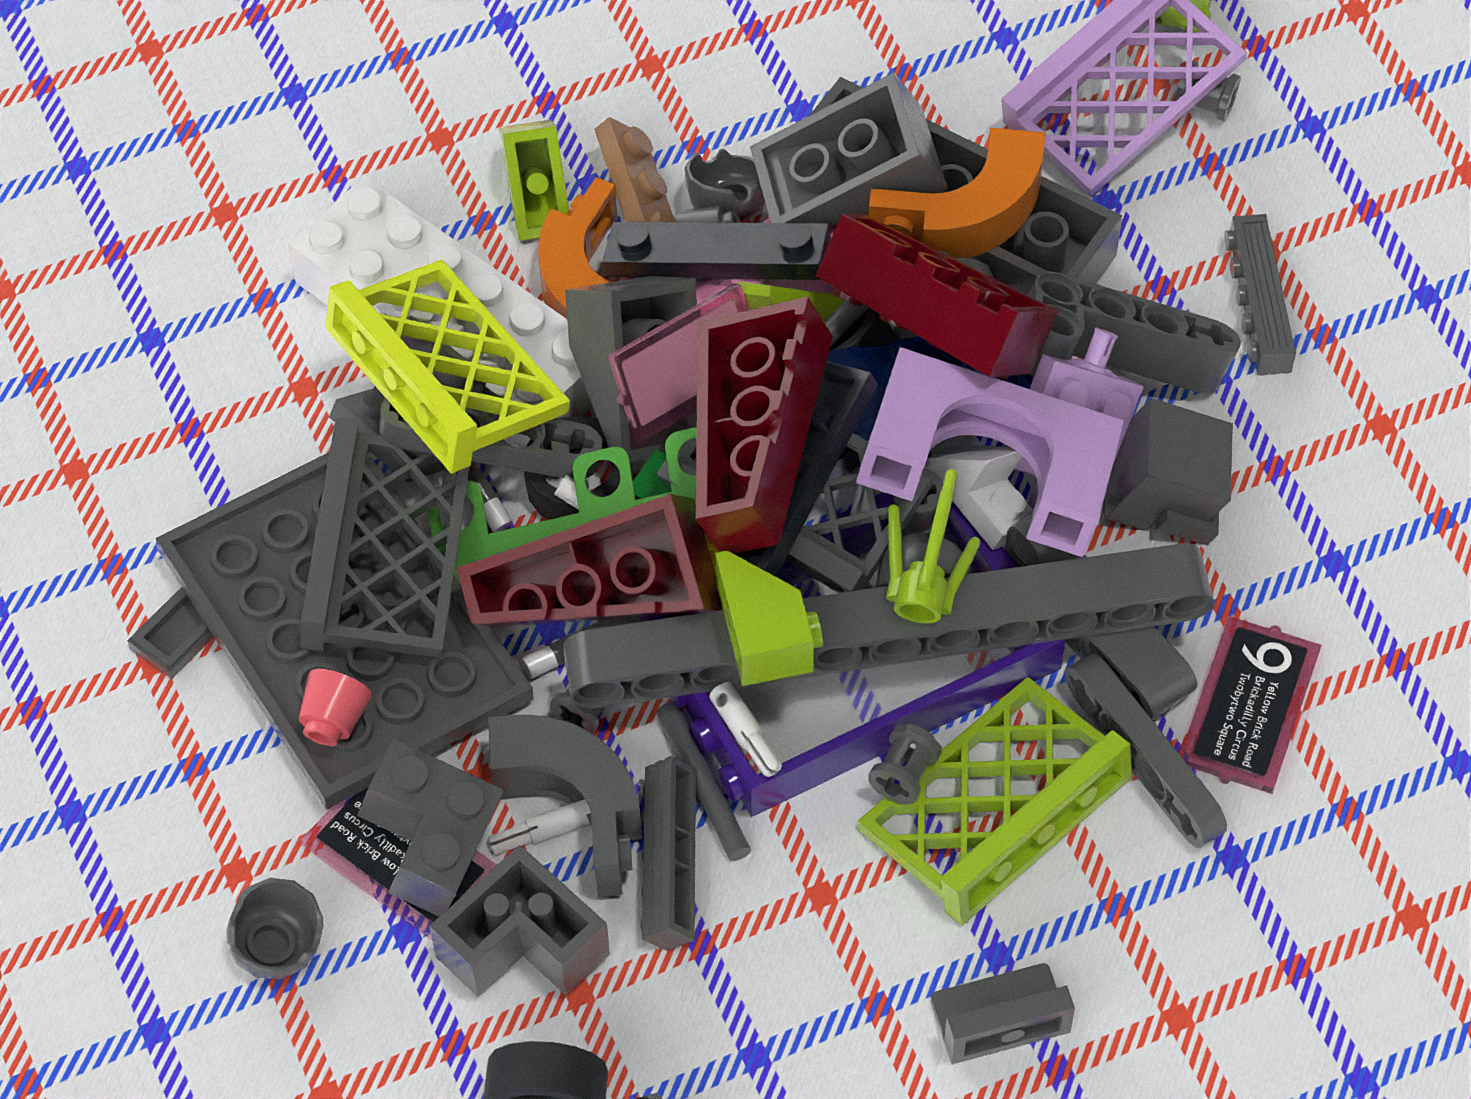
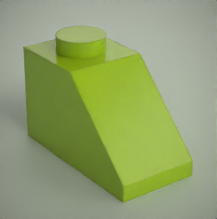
M552 119L499 127L507 184L519 241L540 237L543 223L551 208L568 215L569 206L558 134Z
M729 551L715 553L716 585L742 686L813 672L814 648L823 647L822 632L816 611L806 613L800 590Z

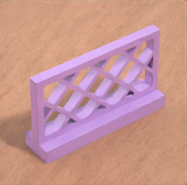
M1113 0L1001 98L1003 122L1013 130L1043 132L1036 124L1048 113H1071L1070 135L1045 134L1044 153L1089 196H1093L1246 60L1247 52L1189 0ZM1172 6L1187 19V33H1155V19ZM1149 26V33H1141ZM1193 26L1201 33H1193ZM1126 45H1149L1148 67H1116V54ZM1154 45H1187L1186 67H1154ZM1192 45H1215L1227 57L1215 67H1192ZM1110 60V67H1102ZM1087 79H1110L1109 101H1077L1078 87ZM1116 79H1148L1147 101H1115ZM1154 79H1186V93L1177 101H1153ZM1192 79H1201L1192 87ZM1071 94V101H1063ZM1077 113H1109L1108 135H1077ZM1115 113H1147V127L1137 136L1115 135ZM1153 113H1162L1153 121ZM1060 147H1070V156ZM1076 147L1108 148V162L1090 176L1076 163ZM1114 148H1122V149L1114 156Z

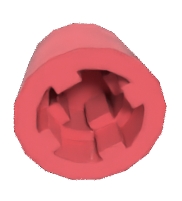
M326 669L311 670L308 674L298 718L299 722L304 726V736L313 742L325 746H336L338 740L348 739L372 698L371 691L363 683L343 673Z

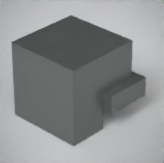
M1150 398L1131 418L1116 456L1106 490L1105 518L1145 531L1157 520L1156 530L1204 545L1211 543L1219 533V511L1231 501L1233 423Z

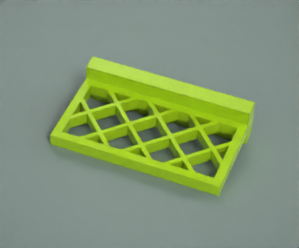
M1027 677L942 749L939 759L934 764H929L919 782L921 793L914 803L907 805L899 804L883 798L857 820L859 831L939 896L944 902L945 912L963 926L1132 778L1130 743L1113 730L1106 736ZM1028 701L1046 714L1045 725L1011 726V715ZM1079 739L1090 748L1079 758L1054 759L1053 740ZM1046 740V759L1011 760V741ZM1004 741L1003 761L969 762V751L979 742ZM1046 775L1047 786L1036 795H1011V776ZM1004 776V796L969 797V777ZM961 777V797L927 798V787L937 778ZM1004 811V823L993 832H969V812ZM961 813V833L926 834V814ZM896 814H918V834L892 835L882 825ZM961 848V860L943 875L926 863V849ZM918 849L917 855L911 850Z

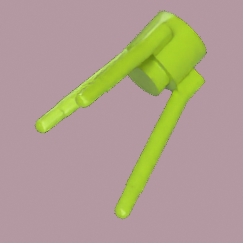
M948 469L946 471L924 561L911 563L909 570L904 572L900 509L895 504L890 505L888 508L890 581L886 599L895 602L894 611L899 616L912 622L931 624L938 622L942 614H951L955 594L980 546L979 538L972 537L961 553L948 580L944 579L945 572L941 567L937 566L954 496L953 492L957 480V471L955 469Z

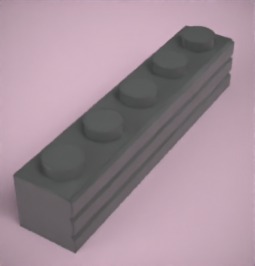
M1267 215L1232 216L1230 230L1225 231V247L1227 251H1232L1233 258L1230 260V271L1232 278H1238L1239 286H1236V301L1238 306H1243L1245 312L1242 314V330L1244 334H1249L1251 341L1247 345L1249 362H1255L1257 375L1259 376L1292 373L1296 350Z
M672 756L645 767V784L643 786L642 940L666 951L695 940L697 769Z

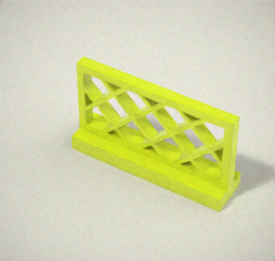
M442 259L360 290L350 280L329 287L325 329L451 474L471 466L473 451L568 413L570 400ZM438 282L449 296L448 300L416 292L421 287ZM383 302L401 306L403 310L399 318L378 313L373 305ZM411 309L442 315L440 326L408 320ZM450 317L474 322L481 330L480 334L476 335L449 329ZM403 336L435 342L432 353L410 349L402 340ZM442 345L475 351L472 362L441 356ZM482 353L506 358L513 365L512 371L479 364ZM434 372L467 378L464 390L441 385L434 377ZM474 380L507 387L504 399L471 392ZM514 389L539 394L544 402L531 405L512 401ZM471 408L500 415L499 420L478 428L477 424L466 413V409Z

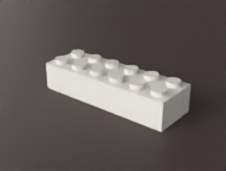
M365 176L288 243L295 282L326 305H328L329 287L350 280L360 290L442 259L570 400L568 413L557 417V419L574 415L583 416L593 406L569 347L567 319ZM438 282L421 287L416 292L448 300L449 296ZM383 302L373 305L378 313L399 318L403 310L401 306ZM411 309L409 315L414 316L422 323L440 326L443 317L442 315ZM450 317L449 329L476 335L480 334L481 330L474 322ZM451 346L465 359L472 362L475 351ZM482 353L479 362L482 365L512 371L513 367L506 358ZM486 383L482 394L504 399L507 387ZM514 389L512 401L531 405L544 402L539 394ZM522 434L508 437L523 448L530 441L528 436Z

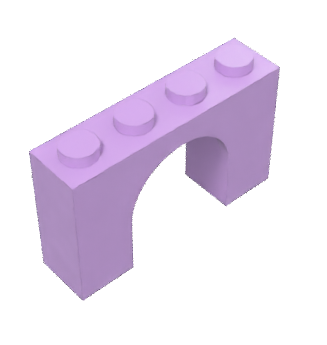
M900 347L856 483L913 501L928 454L935 445L945 439L960 435H979L992 438L1020 453L1036 474L1038 497L1026 539L1083 557L1099 520L1124 420Z

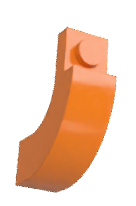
M990 128L987 160L982 171L970 183L945 193H918L871 188L869 216L938 251L947 252L952 258H972L986 253L1012 237L1023 226L1035 207L1041 183L1046 132Z
M595 177L584 195L578 194L574 198L568 215L551 208L540 232L538 257L543 300L547 306L566 319L565 289L610 282L597 274L589 264L593 254L617 218L615 184Z

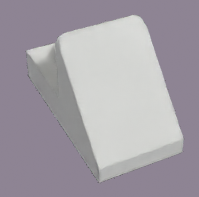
M966 445L930 457L925 463L924 467L935 472L943 482L948 469H955L957 471L952 501L992 550L1005 546L1008 528L1034 511L1021 493L1008 480V477L1022 458V455L1011 447Z

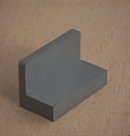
M1046 963L935 991L931 995V1006L951 1065L1068 1034L1071 1032L1075 1011L1068 986L1056 987L1050 967Z

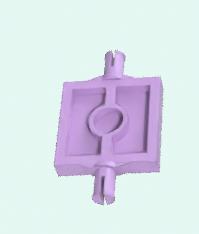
M1095 327V332L1084 359L1062 360L1043 354L1030 390L1124 420L1114 458L1115 462L1144 386L1131 379L1117 376L1106 368L1118 335ZM1022 456L1014 469L1031 473L1036 477L1034 470ZM1038 481L1028 502L1033 510L1038 497Z

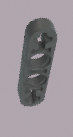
M385 398L381 404L379 429L383 439L390 445L399 448L434 454L407 422H401L402 416ZM471 408L466 409V413L477 424L478 428L499 420L500 415ZM554 418L518 433L532 439L534 442L532 445L524 448L514 447L503 439L473 451L471 461L564 478L567 475L574 479L573 463L575 459L581 454L601 450L602 438L591 426ZM545 442L551 443L550 450L544 449ZM571 448L580 449V454L570 453ZM600 460L589 467L585 478H589L597 472Z
M1090 653L1066 667L1064 671L1065 679L1077 703L1103 735L1106 736L1113 730L1130 743L1132 772L1183 837L1194 847L1201 848L1227 831V822L1218 802L1107 663L1097 654Z

